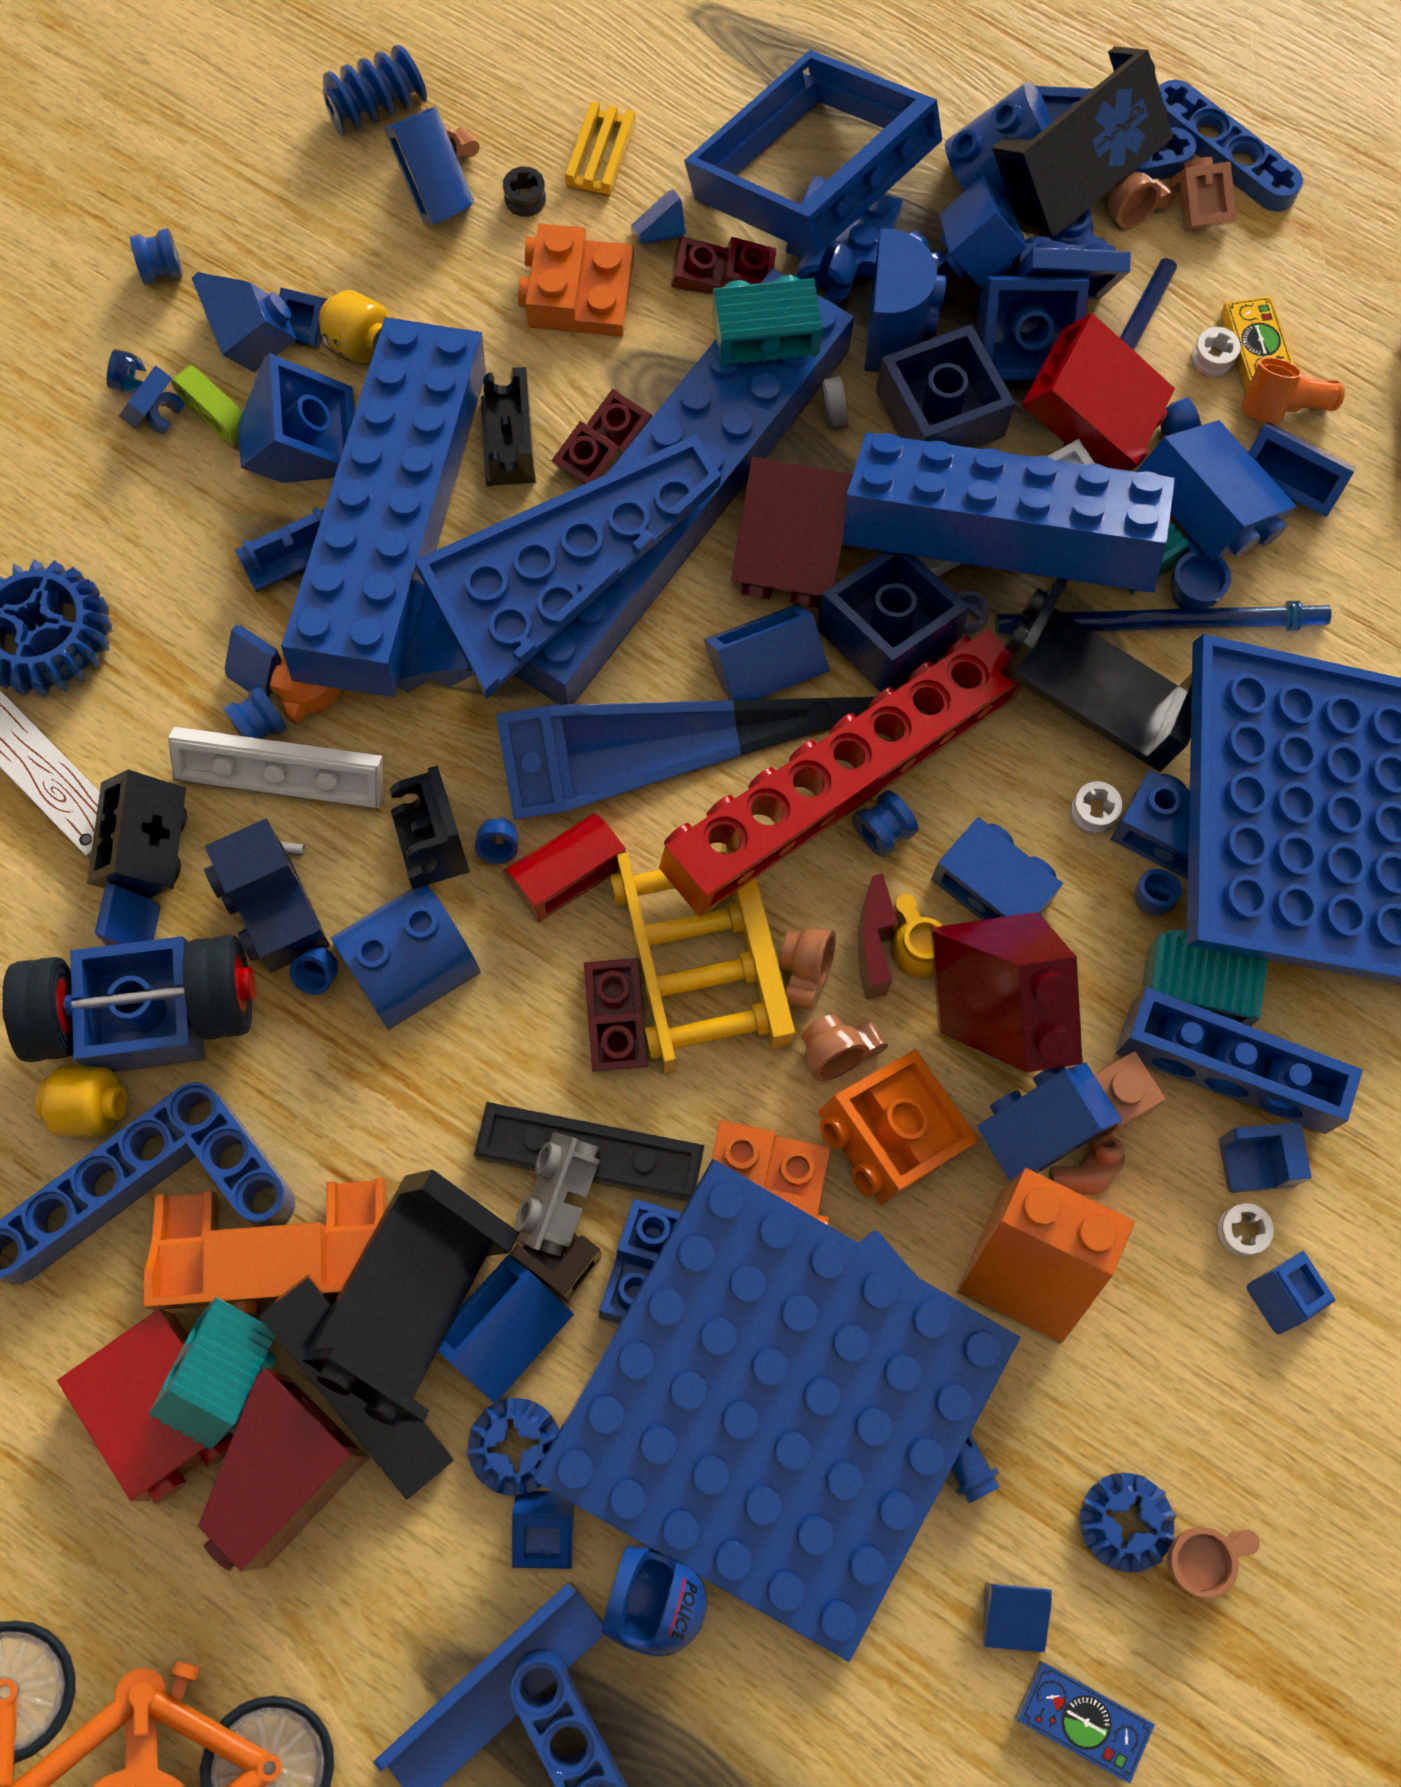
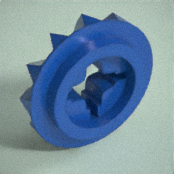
M506 1398L485 1408L471 1427L467 1456L476 1478L492 1491L509 1496L528 1494L540 1488L542 1485L533 1480L534 1474L559 1432V1427L552 1415L544 1407L532 1400ZM510 1420H513L514 1428L517 1429L519 1437L530 1438L531 1441L540 1440L539 1445L531 1446V1449L521 1453L520 1473H515V1465L511 1464L509 1455H499V1452L490 1453V1448L498 1447V1443H503L507 1440Z
M1115 1473L1100 1479L1087 1492L1080 1510V1528L1087 1547L1100 1562L1118 1571L1141 1572L1162 1562L1174 1539V1521L1177 1515L1171 1509L1166 1498V1492L1145 1476L1132 1473ZM1137 1498L1135 1505L1138 1508L1136 1518L1151 1530L1150 1533L1131 1532L1128 1540H1124L1121 1548L1123 1537H1121L1122 1526L1114 1522L1113 1517L1106 1515V1511L1127 1512Z

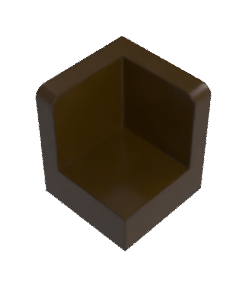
M576 1234L573 1235L570 1247L564 1246L561 1256L540 1249L536 1250L525 1244L523 1247L516 1245L510 1253L512 1258L567 1302L602 1257L599 1247L583 1235L578 1237Z

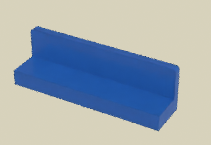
M570 1581L373 1761L374 1765L380 1772L388 1767L402 1787H441L518 1715L510 1695L512 1674L518 1660L529 1651L547 1649L557 1654L568 1669L603 1636L601 1634L603 1621ZM535 1668L523 1676L521 1683L525 1692L529 1696L536 1698L556 1679L548 1670Z

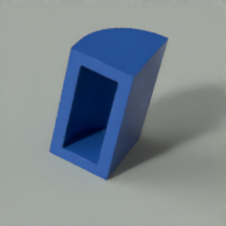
M433 106L384 128L422 222L432 225L458 214L474 203L473 196L437 106Z
M1268 422L1265 423L1248 452L1289 498L1325 517L1329 515L1355 471V466Z
M798 604L704 639L714 671L729 700H756L829 672L814 614Z
M508 1254L460 1307L438 1351L493 1403H496L574 1314L530 1271Z

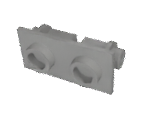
M553 1132L550 1142L545 1143L538 1154L535 1165V1172L538 1176L531 1196L524 1199L518 1210L516 1228L520 1234L516 1241L533 1249H540L557 1256H561L564 1246L570 1247L582 1208L565 1203L564 1201L567 1192L587 1198L600 1162L599 1159L595 1158L598 1150L597 1146Z

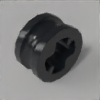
M522 166L514 168L506 174L503 179V191L507 209L521 217H529L539 213L546 204L545 181L542 174L534 168ZM529 188L530 194L520 195L519 189Z

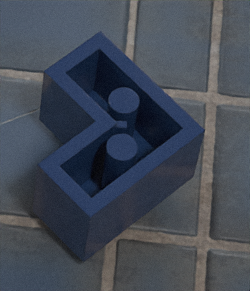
M267 818L205 845L212 865L204 868V872L218 899H222L229 914L233 915L239 912L246 929L237 933L251 962L260 958L270 973L292 964L304 950L311 947L326 948L330 946L294 865Z

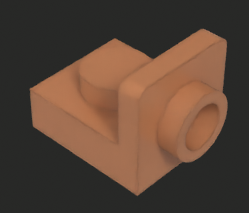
M1212 157L1193 159L1185 162L1184 169L1170 178L1171 189L1180 188L1185 230L1227 225L1237 220L1231 161L1213 164Z

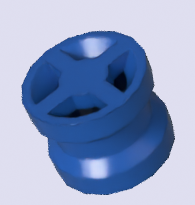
M169 228L159 230L156 236L146 238L141 234L130 236L132 252L144 285L154 284L157 277L166 275L172 279L183 277L180 259Z
M259 685L249 691L246 700L239 704L231 702L222 708L240 736L263 739L271 733L279 735L288 729L279 712Z
M890 790L880 794L877 797L876 805L872 808H862L852 816L853 824L862 840L880 857H886L890 854L898 840L901 838L910 839L919 830L918 823L910 808L896 793Z

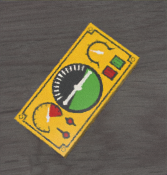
M1271 296L1226 302L1221 311L1224 326L1234 332L1240 341V353L1236 358V363L1247 393L1260 359L1272 357L1288 361L1292 364L1293 361Z

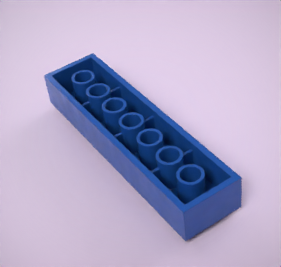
M385 317L281 645L292 681L395 698L426 589L417 571L415 560L437 549L483 386V378L486 375L482 332Z

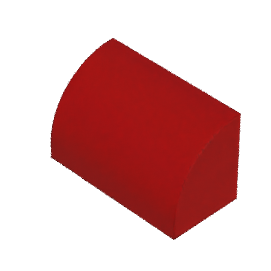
M592 813L507 867L503 872L539 923L609 878L611 874L617 873V855L626 853V849L606 822L597 814Z

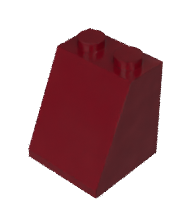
M752 457L731 576L733 584L741 585V595L770 599L771 591L792 594L790 600L792 604L820 608L822 593L835 585L844 534L846 495L853 473Z
M1038 912L930 928L938 1028L942 1034L1026 1073L1083 1064L1077 956Z
M265 1368L256 1377L198 1524V1527L209 1538L204 1544V1548L227 1571H231L235 1566L240 1571L267 1568L369 1459L359 1446L287 1375Z

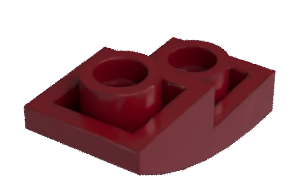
M684 236L680 237L676 246L671 287L713 294V288L724 287L727 283L736 280L746 281L750 285L761 284L775 267L777 248L732 236L726 248Z
M612 388L589 422L585 424L579 421L551 461L581 483L591 482L608 473L653 416Z
M638 958L584 962L592 1072L647 1067Z

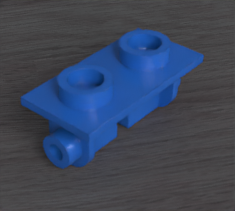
M316 507L312 509V514L254 541L248 542V540L242 541L244 546L234 550L256 592L306 569L324 509L319 511Z

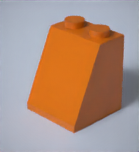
M1024 1168L1001 1190L956 1292L1058 1343H1063L1113 1276L1135 1220Z

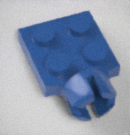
M814 175L803 202L828 179ZM884 194L817 256L787 243L786 253L801 259L797 267L796 277L799 279L814 278L816 294H818L820 286L828 288L824 299L834 305L841 302L849 295L855 278L858 276L873 277L880 228H896L903 200Z

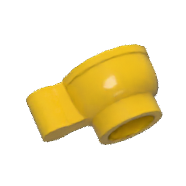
M902 894L897 898L893 908L896 918L901 924L892 939L890 950L893 962L901 972L909 977L918 979L934 977L930 928L943 925L933 918L921 917L917 910V900L911 894Z

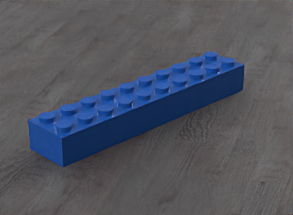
M772 269L761 283H770L785 275ZM817 295L823 330L820 354L815 357L809 355L805 358L799 356L796 359L789 357L786 360L779 358L776 361L769 359L766 362L759 360L756 363L749 361L746 364L739 362L736 365L729 363L723 366L720 364L717 340H714L608 473L697 434L721 473L720 486L522 666L514 676L557 704H574L747 483L752 457L765 459L819 391L823 379L829 378L847 355L850 349L853 330V315Z

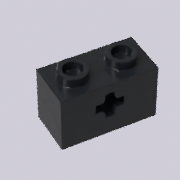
M129 769L101 782L87 884L104 889L107 883L117 884L147 898L174 889V884L181 870V861L178 857L180 834L187 820V811L184 807L186 788Z

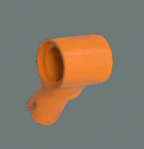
M1264 357L1259 360L1241 408L1243 412L1254 419L1268 423H1279L1283 420L1286 412H1298L1301 408L1337 411L1343 403L1345 389L1343 384H1339L1340 381L1306 378L1305 374L1294 364L1278 358Z

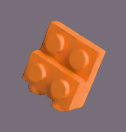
M538 223L536 237L527 236L525 243V266L531 267L530 277H520L518 288L519 307H526L528 328L623 337L634 262V245L587 240L586 228Z
M916 1049L835 1094L818 1111L822 1118L820 1131L824 1140L834 1149H843L854 1166L852 1169V1179L855 1186L863 1195L867 1197L874 1196L880 1206L918 1184L930 1173L968 1151L980 1141Z

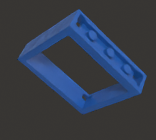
M809 50L684 160L694 199L817 256L943 140L938 103L935 98ZM807 67L809 69V75L803 73V71ZM818 102L884 128L802 204H798L736 176Z

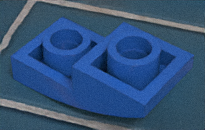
M633 1199L617 1249L613 1270L599 1310L600 1319L617 1324L621 1322L682 1212Z

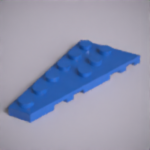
M697 434L415 560L416 568L486 699L720 486L721 473Z

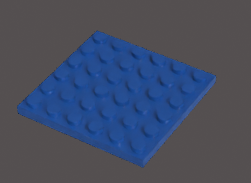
M1202 634L1193 642L1187 945L1401 984V678L1207 634Z
M712 1159L540 1463L533 1480L660 1554L685 1564L705 1580L850 1662L1021 1337L722 1163Z

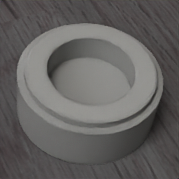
M841 376L825 378L821 382V390L828 427L830 426L832 429L847 426L848 412Z

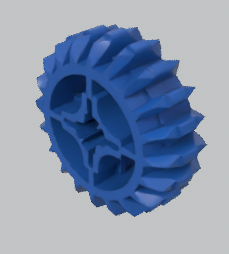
M33 559L28 571H23L21 567L13 564L12 576L6 579L0 576L1 687L8 689L12 686L17 693L26 696L33 688L38 695L46 698L51 685H56L60 691L67 693V680L75 677L76 680L86 683V675L83 669L87 666L100 668V659L96 652L110 651L109 641L105 635L112 633L113 630L112 623L108 618L110 614L109 606L104 598L99 596L100 591L94 582L85 579L82 573L74 567L66 571L64 566L55 560L45 569L42 563ZM64 602L76 607L75 623L68 622L64 618L65 615L62 612ZM6 633L15 637L14 642L18 646L15 655L5 652L4 641Z

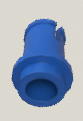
M970 1433L951 1469L960 1486L955 1490L957 1495L964 1494L969 1504L1000 1487L994 1477L999 1474L997 1468L990 1469Z

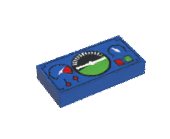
M1042 1661L1038 1663L1015 1716V1719L1129 1784L1132 1781L1155 1725Z

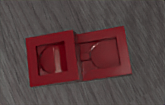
M883 874L872 876L859 924L858 961L866 1000L887 995L892 983V977L881 942L893 939L898 922Z

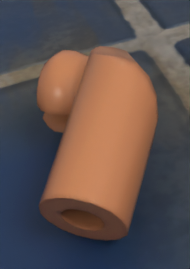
M1101 1136L1095 1140L1093 1147L1079 1166H1050L1049 1179L1079 1194L1102 1193L1106 1191L1124 1166V1146L1114 1136Z

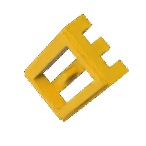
M590 102L565 173L566 186L611 196L636 123L635 111L626 109L625 115L618 114V107L608 105L607 111L600 110V103ZM597 124H602L584 177H582L580 173ZM613 127L620 128L602 181L595 180Z

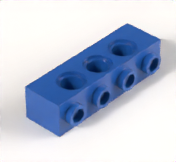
M1148 987L1131 1004L1115 1054L1123 1057L1136 1051L1146 1066L1291 1122H1301L1302 1126L1322 1134H1327L1348 1122L1363 1071L1361 1068Z

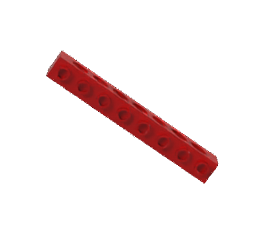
M989 628L972 640L969 636L962 637L949 648L944 659L935 665L931 661L923 663L909 676L907 683L896 691L893 687H888L880 692L871 701L868 710L857 717L853 713L847 714L831 728L829 736L817 744L814 740H809L802 744L790 756L789 763L777 771L773 767L763 770L750 782L748 790L735 799L732 795L721 798L708 810L707 818L693 827L686 823L675 829L664 841L665 848L659 869L694 912L701 917L1014 700L1022 686L1001 673L1010 652L1003 649L1004 644ZM955 682L963 684L968 689L960 687ZM917 708L928 711L930 715L921 713ZM877 734H884L891 738L893 742L885 741L878 737ZM836 760L846 761L850 763L854 767V769L844 768L840 766L836 762ZM795 788H807L815 796H803L800 793H798ZM753 815H765L774 822V825H763L757 822ZM723 843L729 846L733 853H718L710 844Z

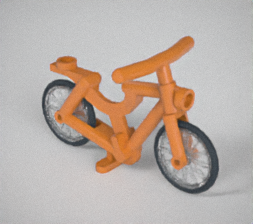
M18 1620L0 1622V1787L51 1786L124 1724L125 1769L102 1777L91 1787H184L174 1776L158 1770L157 1721L204 1747L200 1764V1787H330L334 1771V1751L328 1730L319 1716L308 1706L292 1698L280 1696L255 1698L236 1707L224 1716L220 1723L214 1721L181 1702L188 1681H196L200 1668L175 1661L170 1675L176 1677L170 1695L166 1693V1685L162 1676L155 1670L138 1668L130 1671L118 1683L114 1701L14 1782L15 1763L34 1756L46 1747L64 1726L71 1712L76 1693V1673L71 1656L62 1641L48 1629L32 1622Z

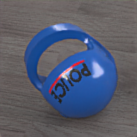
M626 1546L606 1609L601 1634L627 1649L650 1656H668L683 1650L694 1641L705 1620L707 1594L702 1579L685 1564L666 1557L652 1548Z

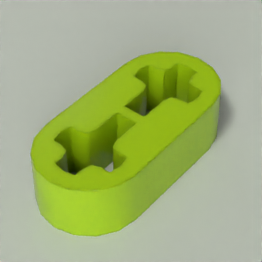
M190 364L170 381L172 387L194 414L230 446H234L239 442L238 424L243 412L201 371Z

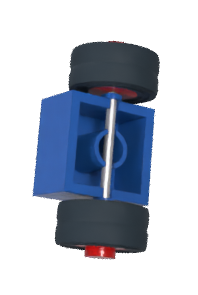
M233 935L194 939L189 942L181 936L70 950L71 970L64 959L49 957L12 963L7 968L4 976L2 993L3 1020L10 1045L18 1059L23 1062H37L46 1059H61L74 1055V1060L82 1066H103L110 1068L113 1072L205 1060L204 1040L218 1039L223 1036H241L249 1032L252 1021V1000H255L256 997L253 970L251 966L248 967L240 940L237 936Z

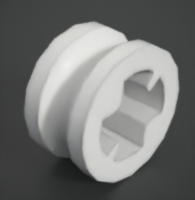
M1217 326L1206 329L1198 337L1197 344L1192 351L1191 360L1193 366L1199 373L1213 378L1222 377L1229 373L1240 353L1241 345L1239 338L1227 328ZM1212 347L1222 351L1220 357L1209 354Z
M1100 781L1087 783L1080 788L1071 804L1070 814L1072 821L1080 830L1086 833H1104L1117 820L1122 811L1123 802L1119 792L1108 783ZM1093 798L1103 801L1101 809L1104 811L1099 818L1090 815L1091 806L1089 804Z
M1244 1203L1229 1208L1221 1215L1218 1221L1217 1233L1220 1242L1226 1250L1235 1255L1249 1256L1262 1252L1270 1245L1273 1239L1274 1226L1271 1217L1264 1209L1255 1204ZM1241 1214L1249 1216L1248 1224L1256 1223L1259 1230L1257 1236L1249 1239V1246L1240 1243L1243 1238L1242 1236L1234 1237L1232 1233V1225L1241 1222Z

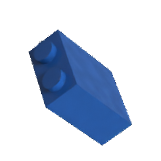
M1220 420L1165 436L1136 471H1149L1160 476L1175 478L1170 514L1211 561L1230 554L1239 557L1258 543L1263 547L1269 545L1285 531L1287 525L1283 521L1297 507Z

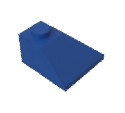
M269 353L263 358L238 424L241 468L282 483L334 478L355 414L353 387Z

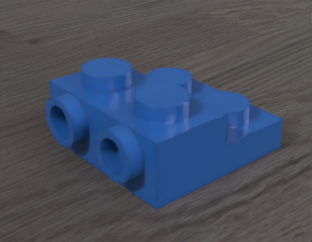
M1031 237L1024 240L1027 248L1014 258L1012 265L1008 269V276L1087 277L1090 280L1088 299H1101L1130 272L1131 252L1116 251V247L1113 245L1100 244L1095 239H1079L1071 242L1070 245H1066L1062 242L1053 241L1048 237Z

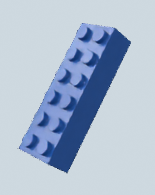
M866 432L846 495L843 545L1154 593L1167 543L1175 478L1160 476L1149 471L1133 472L1106 468L1100 464L1085 465L1053 460L1046 456L1030 457L1003 453L991 448L976 449L950 445L943 441L928 442L901 438L889 433L873 434Z

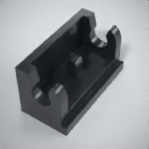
M526 367L512 368L510 375L511 384L496 385L495 377L490 372L483 378L484 396H481L487 486L536 483L531 405Z
M438 765L427 768L428 773L398 781L390 788L392 798H402L406 794L418 795L414 802L403 803L391 809L412 890L470 872Z

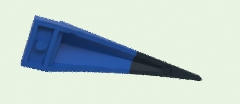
M875 697L558 704L496 713L513 819L569 811L708 765L832 728L847 714L853 713L857 717L868 710L869 704Z

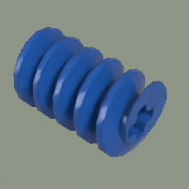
M395 45L391 48L390 57L385 52H377L374 55L373 64L366 58L359 59L357 62V72L350 65H343L340 68V79L331 71L325 72L323 75L322 93L325 105L335 129L341 136L345 135L344 119L348 118L358 130L362 128L361 113L364 111L376 123L379 121L377 106L382 105L390 116H394L396 113L395 99L399 98L407 110L412 108L411 93L413 92L417 93L423 103L427 101V92L421 73L412 57L401 45Z

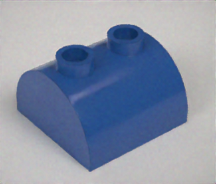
M1025 82L945 141V151L949 164L963 191L968 189L984 174L1012 207L992 147L1005 136L1032 140L1052 123L1043 97L1032 83Z
M880 228L870 290L865 371H879L882 357L922 343L925 335L936 336L939 307L943 305L946 276L937 275L936 262L929 248L915 236L900 230Z
M985 277L978 306L977 335L1002 380L1036 379L1060 331L1086 316L1090 282L1087 277Z
M428 885L413 890L412 888L330 937L388 1030L481 973L474 956L454 922Z

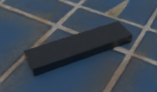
M486 1102L474 1152V1157L477 1160L535 1171L536 1160L541 1148L545 1143L550 1142L552 1134L555 1132L598 1147L595 1158L599 1159L600 1162L592 1183L686 1202L689 1201L697 1187L705 1145Z
M307 1274L259 1312V1316L407 1500L451 1464L454 1459L425 1421L398 1422L396 1427L388 1426L370 1417L364 1411L367 1403L354 1394L350 1393L349 1396L341 1395L318 1382L317 1376L319 1371L303 1362L302 1359L329 1313L332 1304Z

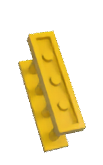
M722 843L721 851L718 853L731 854L733 851L729 846ZM628 852L618 854V873L610 875V882L616 906L626 904L653 1021V1026L644 1028L651 1060L661 1058L664 1074L675 1072L673 1049L755 1031L758 1036L767 1035L770 1050L792 1046L795 1029L757 879H754L732 895L734 901L726 902V908L709 911L701 917L695 914L644 925L638 896L674 889L675 887L661 870L633 875ZM731 929L733 934L742 932L746 951L740 952L738 959L656 976L649 946ZM744 980L745 985L754 983L759 1003L751 1004V1010L668 1028L661 997Z

